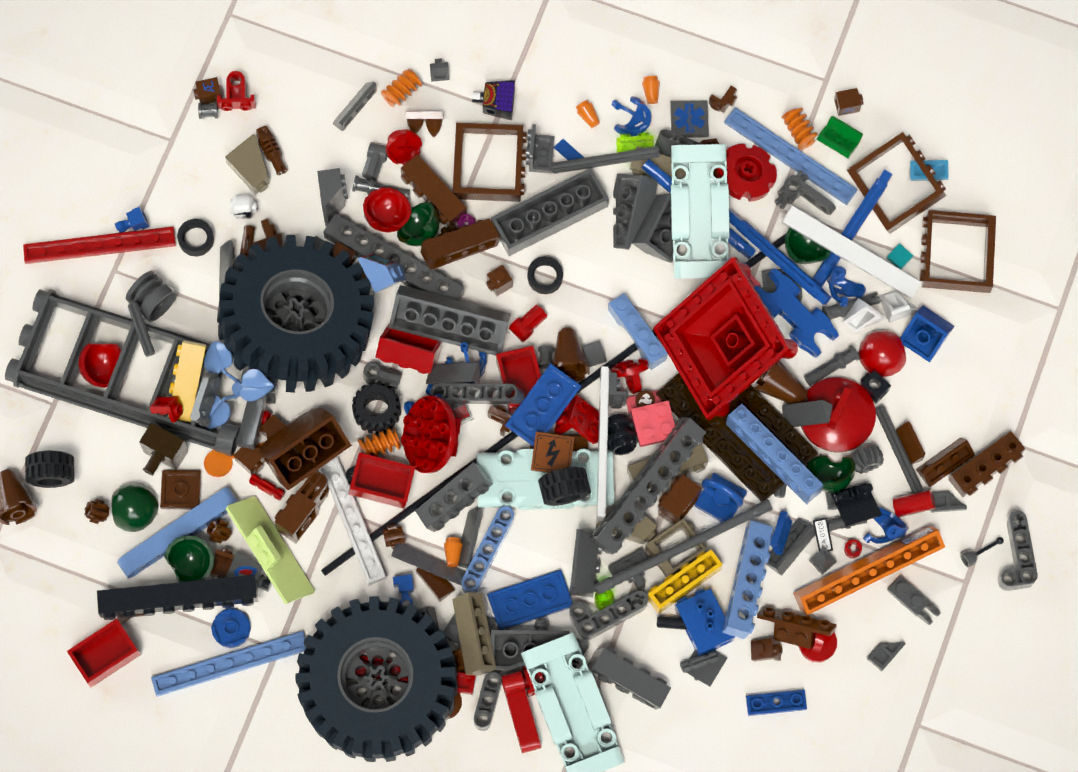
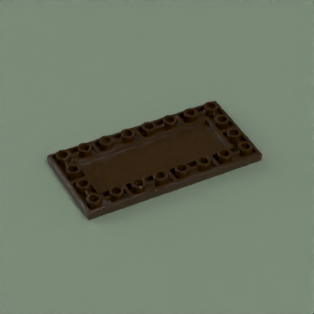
M679 373L656 392V396L662 402L669 401L671 411L679 419L682 417L691 418L706 432L702 442L761 502L769 499L785 483L726 425L728 415L738 406L743 404L804 466L818 455V452L752 385H749L747 389L729 403V412L726 416L714 417L712 420L705 418Z

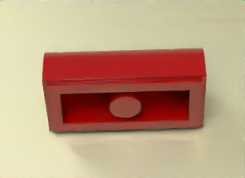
M931 489L893 498L894 511L899 518L936 509Z

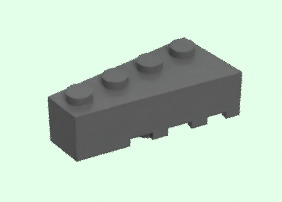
M609 647L594 651L587 667L591 672L598 675V680L604 683L616 684L615 688L626 694H629V692L633 693L632 698L655 710L662 707L671 690V687L667 685V681L659 677L654 678L650 675V671L642 667L640 669L633 665L634 662L626 657L622 659L616 655L617 652Z

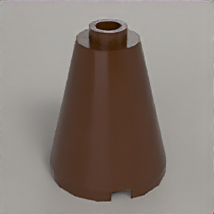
M565 327L557 334L553 365L577 382L583 380L587 373L588 375L590 374V366L577 332L570 327Z
M781 360L763 373L756 382L758 385L754 386L757 391L788 404L802 403L808 400V391Z
M10 469L1 471L0 522L5 525H10L9 522H15L17 525L30 520L35 516L34 512L37 511L35 503L15 471Z

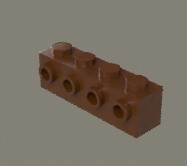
M418 154L400 168L402 181L406 185L410 184L412 186V190L418 198L422 197L425 202L433 205L439 214V221L443 225H454L462 215L467 214V207Z
M490 218L479 220L472 225L462 226L458 230L445 232L441 236L426 239L422 242L420 253L429 269L432 270L498 246L500 235Z
M1010 431L951 474L948 480L962 498L966 495L970 497L979 490L977 487L982 483L987 485L994 479L992 476L997 472L1002 474L1009 468L1007 465L1012 461L1017 463L1024 457L1022 454L1026 448Z

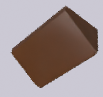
M907 421L896 431L913 465L923 461L925 452L911 423Z
M420 568L415 570L416 574L439 602L455 591L448 580Z

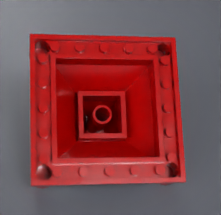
M736 257L728 260L653 327V330L707 420L726 416L729 412V403L780 359H792L798 352L797 343L784 337L749 280L751 276L750 267L748 264L739 262Z

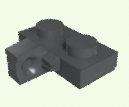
M641 548L608 566V570L614 576L647 560L648 557ZM642 572L627 581L629 584L633 582L639 591L645 587V582L642 579V576L645 574Z

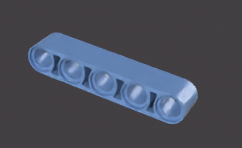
M502 506L494 516L462 578L461 585L464 593H477L513 525L514 512L510 507ZM506 513L509 514L511 518L509 520L504 521L500 518V516ZM498 530L502 535L496 538L491 533ZM490 547L493 549V552L487 555L483 553V549ZM477 564H482L485 567L480 572L474 570V566ZM468 581H473L476 585L474 588L469 589L465 587V584Z

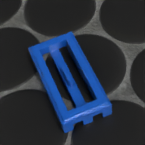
M785 511L780 512L770 543L777 555H782L792 525V520H790L788 512Z

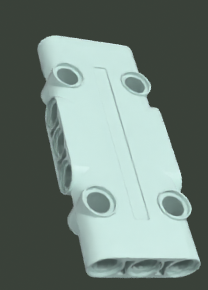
M726 144L671 146V227L674 279L709 278L728 261L729 190L727 184ZM715 168L722 169L724 173L722 178L714 177L713 171ZM677 169L685 171L684 179L676 178L675 171ZM717 244H722L725 247V252L722 255L716 254L714 250ZM679 245H684L687 248V253L683 256L679 255L676 251Z
M521 449L516 452L504 450L497 453H477L476 455L477 464L482 466L493 482V485L489 487L485 494L477 497L478 508L508 506L510 508L518 507V509L539 510L570 509L574 506L582 508L591 505L597 506L598 451L580 449L572 452L571 467H583L586 469L591 493L588 495L590 499L558 506L545 505L543 502L538 480L547 473L531 471L533 449ZM607 450L606 505H614L613 454L610 450ZM585 456L588 462L581 463L578 457ZM507 457L511 460V463L505 465L501 462V459ZM504 495L511 496L512 501L504 502L502 500V497Z
M574 632L522 652L521 656L531 683L534 686L536 699L552 740L559 750L566 771L604 772L625 763L615 733L611 728L608 712L592 672L587 667L586 659L582 654ZM574 658H579L582 662V666L579 669L573 668L571 664ZM538 672L543 673L545 676V681L541 684L537 683L534 678ZM604 732H608L611 736V740L607 744L601 741V735ZM566 747L573 748L574 755L572 758L565 757L564 750Z

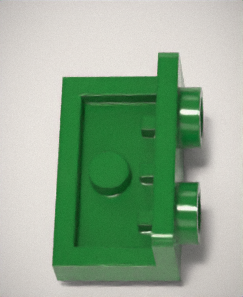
M831 116L827 125L818 135L817 140L849 159L858 147L863 133L838 118Z

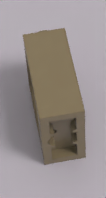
M683 518L645 545V550L650 557L661 553L657 546L680 530L685 533L688 539L695 536V528L691 522H686ZM703 542L695 546L697 552L674 568H672L668 561L657 566L666 578L671 574L675 575L683 565L688 562L691 564L700 553L706 552L707 544Z

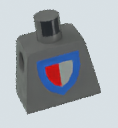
M236 552L226 578L255 575L257 590L259 588L267 592L272 585L269 579L263 578L265 571L262 566Z

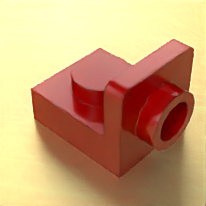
M178 396L157 397L149 407L151 414H169L171 422H176L183 414V408Z

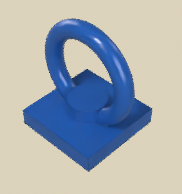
M713 473L711 478H706L702 481L704 490L694 507L718 521L724 522L734 517L738 508L743 505L747 491Z

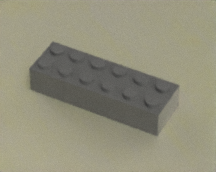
M589 168L491 217V221L500 235L499 240L508 256H511L607 208L609 198L593 170Z
M400 285L396 293L389 328L460 346L462 342H466L468 349L496 356V354L502 352L511 314Z

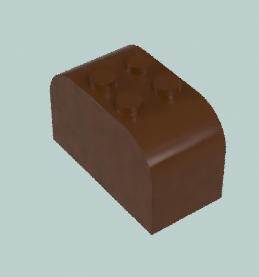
M315 408L304 413L266 440L260 447L259 452L279 483L289 491L352 445L334 416L324 408Z

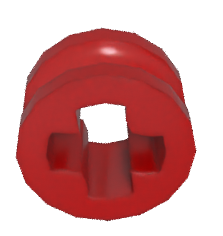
M855 539L849 540L844 547L845 555L853 559L857 558L862 551L861 543ZM852 545H856L855 548L858 549V551H855V553H851V549H849L848 546L851 547Z

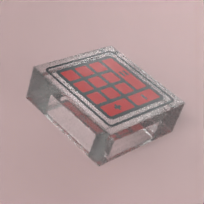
M458 404L451 407L454 417L461 418V425L474 420L468 404Z

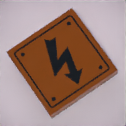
M536 432L531 471L549 473L554 470L571 467L574 437Z

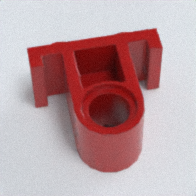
M232 71L228 74L226 78V99H221V95H217L218 109L223 111H231L233 109L249 111L256 109L254 94L247 98L245 77L241 72ZM235 81H240V82H241V83L238 84V85H233V84H232V83L235 82Z

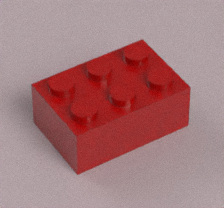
M388 324L379 338L375 358L385 363L398 364L402 368L417 370L421 374H430L439 360L443 342L391 329Z
M529 346L496 354V364L501 383L513 384L524 391L525 399L541 377L534 347ZM515 390L512 391L511 398L514 397ZM507 404L509 414H514L520 404Z
M359 452L348 495L404 509L415 466Z
M117 618L66 651L90 688L140 656L138 649Z

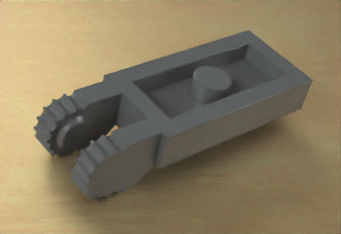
M902 576L887 590L916 617L918 616L928 625H931L933 621L926 613L922 612L925 607L937 617L941 614L936 606L930 603L923 594Z

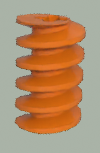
M408 68V70L402 72V75L397 76V80L392 81V85H387L386 90L383 89L381 91V95L391 107H394V104L400 106L399 99L406 101L405 94L411 96L410 89L416 92L417 88L415 85L417 84L421 87L422 83L419 77Z
M802 107L792 109L781 117L784 119V124L788 125L787 129L791 132V136L795 138L794 141L798 144V149L800 150L813 145L816 142L814 138L818 135L816 132L811 133L814 130L813 126L807 127L811 123L810 120L804 121L807 114L800 115L804 110Z
M394 427L393 432L387 428L386 435L382 431H379V437L373 433L372 440L365 436L364 443L360 438L357 439L361 453L374 454V456L379 457V451L383 455H386V449L392 453L393 446L400 450V442Z

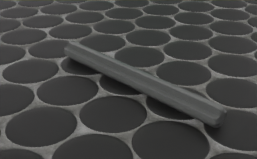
M658 146L555 162L551 165V171L553 174L658 158L660 157V149Z
M885 406L877 407L876 415L912 493L924 491Z

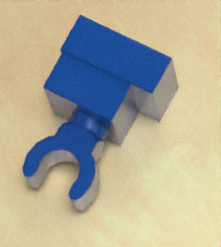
M140 207L126 213L128 220L115 223L119 233L127 231L130 227L134 231L150 227L146 215Z
M412 574L392 577L394 588H399V595L402 598L400 600L401 604L403 605L404 601H409L410 604H413L412 599L409 597V593L414 592Z

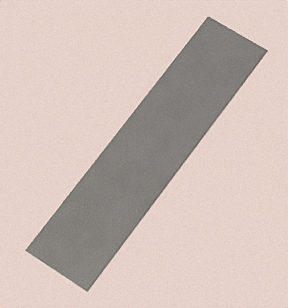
M400 543L395 544L391 554L396 559L458 585H461L462 578L466 572L457 567H448L447 563Z

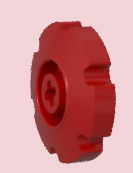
M737 144L726 150L727 184L730 196L738 200L746 197L749 202L764 198L769 193V188H772L776 182L777 170L775 165L769 163L771 157L766 151L755 145L752 148H747L745 144ZM717 168V178L720 179L724 173L722 169Z

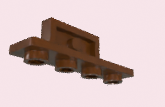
M771 606L762 607L757 613V618L775 622L773 639L811 649L813 646L814 632L831 636L837 629V624L831 623L828 620H818L808 615L801 616L791 611L777 610Z

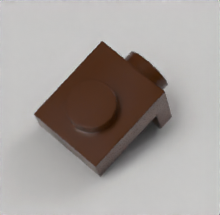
M730 86L722 99L711 94L709 105L713 110L725 113L728 107L733 106L737 101V89Z
M490 406L487 412L488 418L503 424L500 429V435L504 437L506 432H510L505 425L512 415L506 413V410L500 406Z
M224 548L222 550L216 549L214 566L210 573L211 576L226 578L234 559L233 552Z
M772 638L751 641L752 661L772 659L781 661L783 648L780 641Z

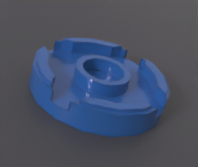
M237 609L221 611L216 615L211 626L212 635L216 642L226 648L241 646L247 641L251 632L250 621L246 614Z

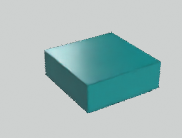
M899 243L886 259L902 270L914 255Z

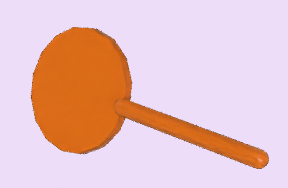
M264 442L257 444L255 448L261 447ZM212 450L204 459V468L212 477H223L232 469V459H234V456L231 457Z

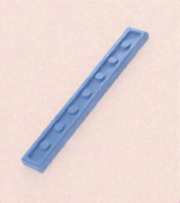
M736 107L725 119L724 124L797 173L800 170L804 172L802 175L806 173L809 181L846 206L857 193V188Z
M303 631L153 676L151 680L156 697L303 653L306 649Z

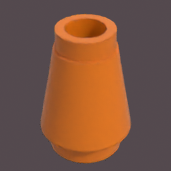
M646 76L643 78L642 86L647 104H657L660 81L657 76Z
M585 100L576 106V113L591 129L601 123L592 102L590 103L589 100Z
M449 537L445 539L444 550L448 567L459 566L463 546L460 538Z

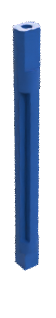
M648 159L641 168L671 194L672 177ZM729 227L728 243L749 260L756 250Z
M884 169L841 235L851 241L854 239L887 188V184L893 175L892 173ZM831 252L829 257L822 262L812 279L823 287L831 274L833 266H836L841 258Z
M729 208V222L736 230L822 305L829 302L832 297L817 282L750 223L739 216L733 209Z

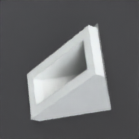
M896 290L879 296L889 323L915 315L920 309L903 298Z
M858 298L842 323L857 333L863 328L887 318Z

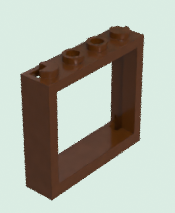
M456 123L452 192L459 200L520 202V196L524 195L525 184H521V178H525V167H522V160L526 161V149H523V143H527V132H523V125ZM464 133L517 135L515 190L461 188Z
M904 132L847 169V172L865 197L869 188L858 172L903 142L936 190L893 221L889 220L877 202L873 211L889 234L947 196L944 192L946 188L942 181L939 180L937 182L934 178L936 174L931 165L926 166L923 161L926 159L920 149L916 151L913 146L916 144L910 134L906 136Z
M928 210L926 217H923L922 228H925V234H922L921 245H924V252H921L920 263H923V270H920L919 280L923 281L922 287L991 293L994 278L996 216ZM932 223L986 227L983 282L930 278Z

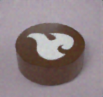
M646 390L639 392L635 400L636 406L642 407L654 404V395Z

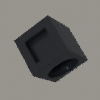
M875 370L871 374L867 373L860 380L862 382L861 387L869 393L875 404L891 388V385ZM876 383L879 388L872 389L869 384Z

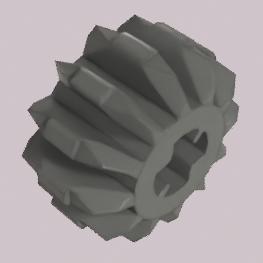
M876 445L861 447V449L851 454V458L855 462V472L860 474L879 468L884 461L883 453L879 446Z

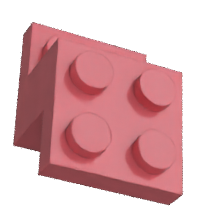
M659 390L651 392L655 397V403L651 405L637 407L635 403L636 396L627 398L626 406L629 417L633 420L634 432L637 434L640 447L663 442L675 427L669 401L662 402L656 396V392Z

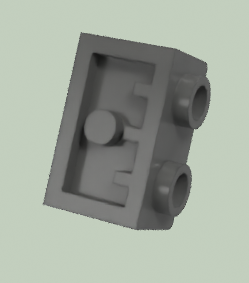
M609 373L608 406L613 409H620L626 405L628 392L620 391V379H617V373Z

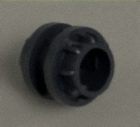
M616 414L608 417L607 450L612 451L614 455H626L634 451L638 438L636 432H634L633 420L629 419L625 414Z

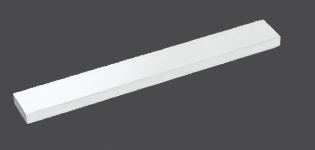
M790 206L781 222L910 299L913 298L921 284L919 280L794 206Z
M601 366L596 521H603L606 516L609 368Z
M336 456L322 466L321 469L326 476L328 487L369 586L387 578L354 496L348 495L350 486L340 461Z

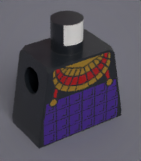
M515 80L486 82L484 92L473 91L472 103H483L484 114L512 120Z

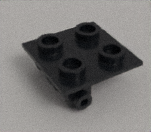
M871 483L853 486L831 494L845 527L882 516L871 493L873 491Z

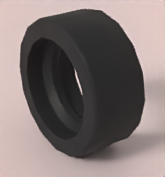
M194 218L187 220L178 229L177 239L179 246L187 255L202 256L212 248L214 243L212 228L202 219ZM190 229H203L207 235L206 242L199 247L188 246L184 238Z
M547 256L535 259L528 267V283L539 294L554 293L560 288L563 281L561 264L556 259ZM544 265L552 267L556 271L555 281L550 285L537 283L534 278V272L538 267Z

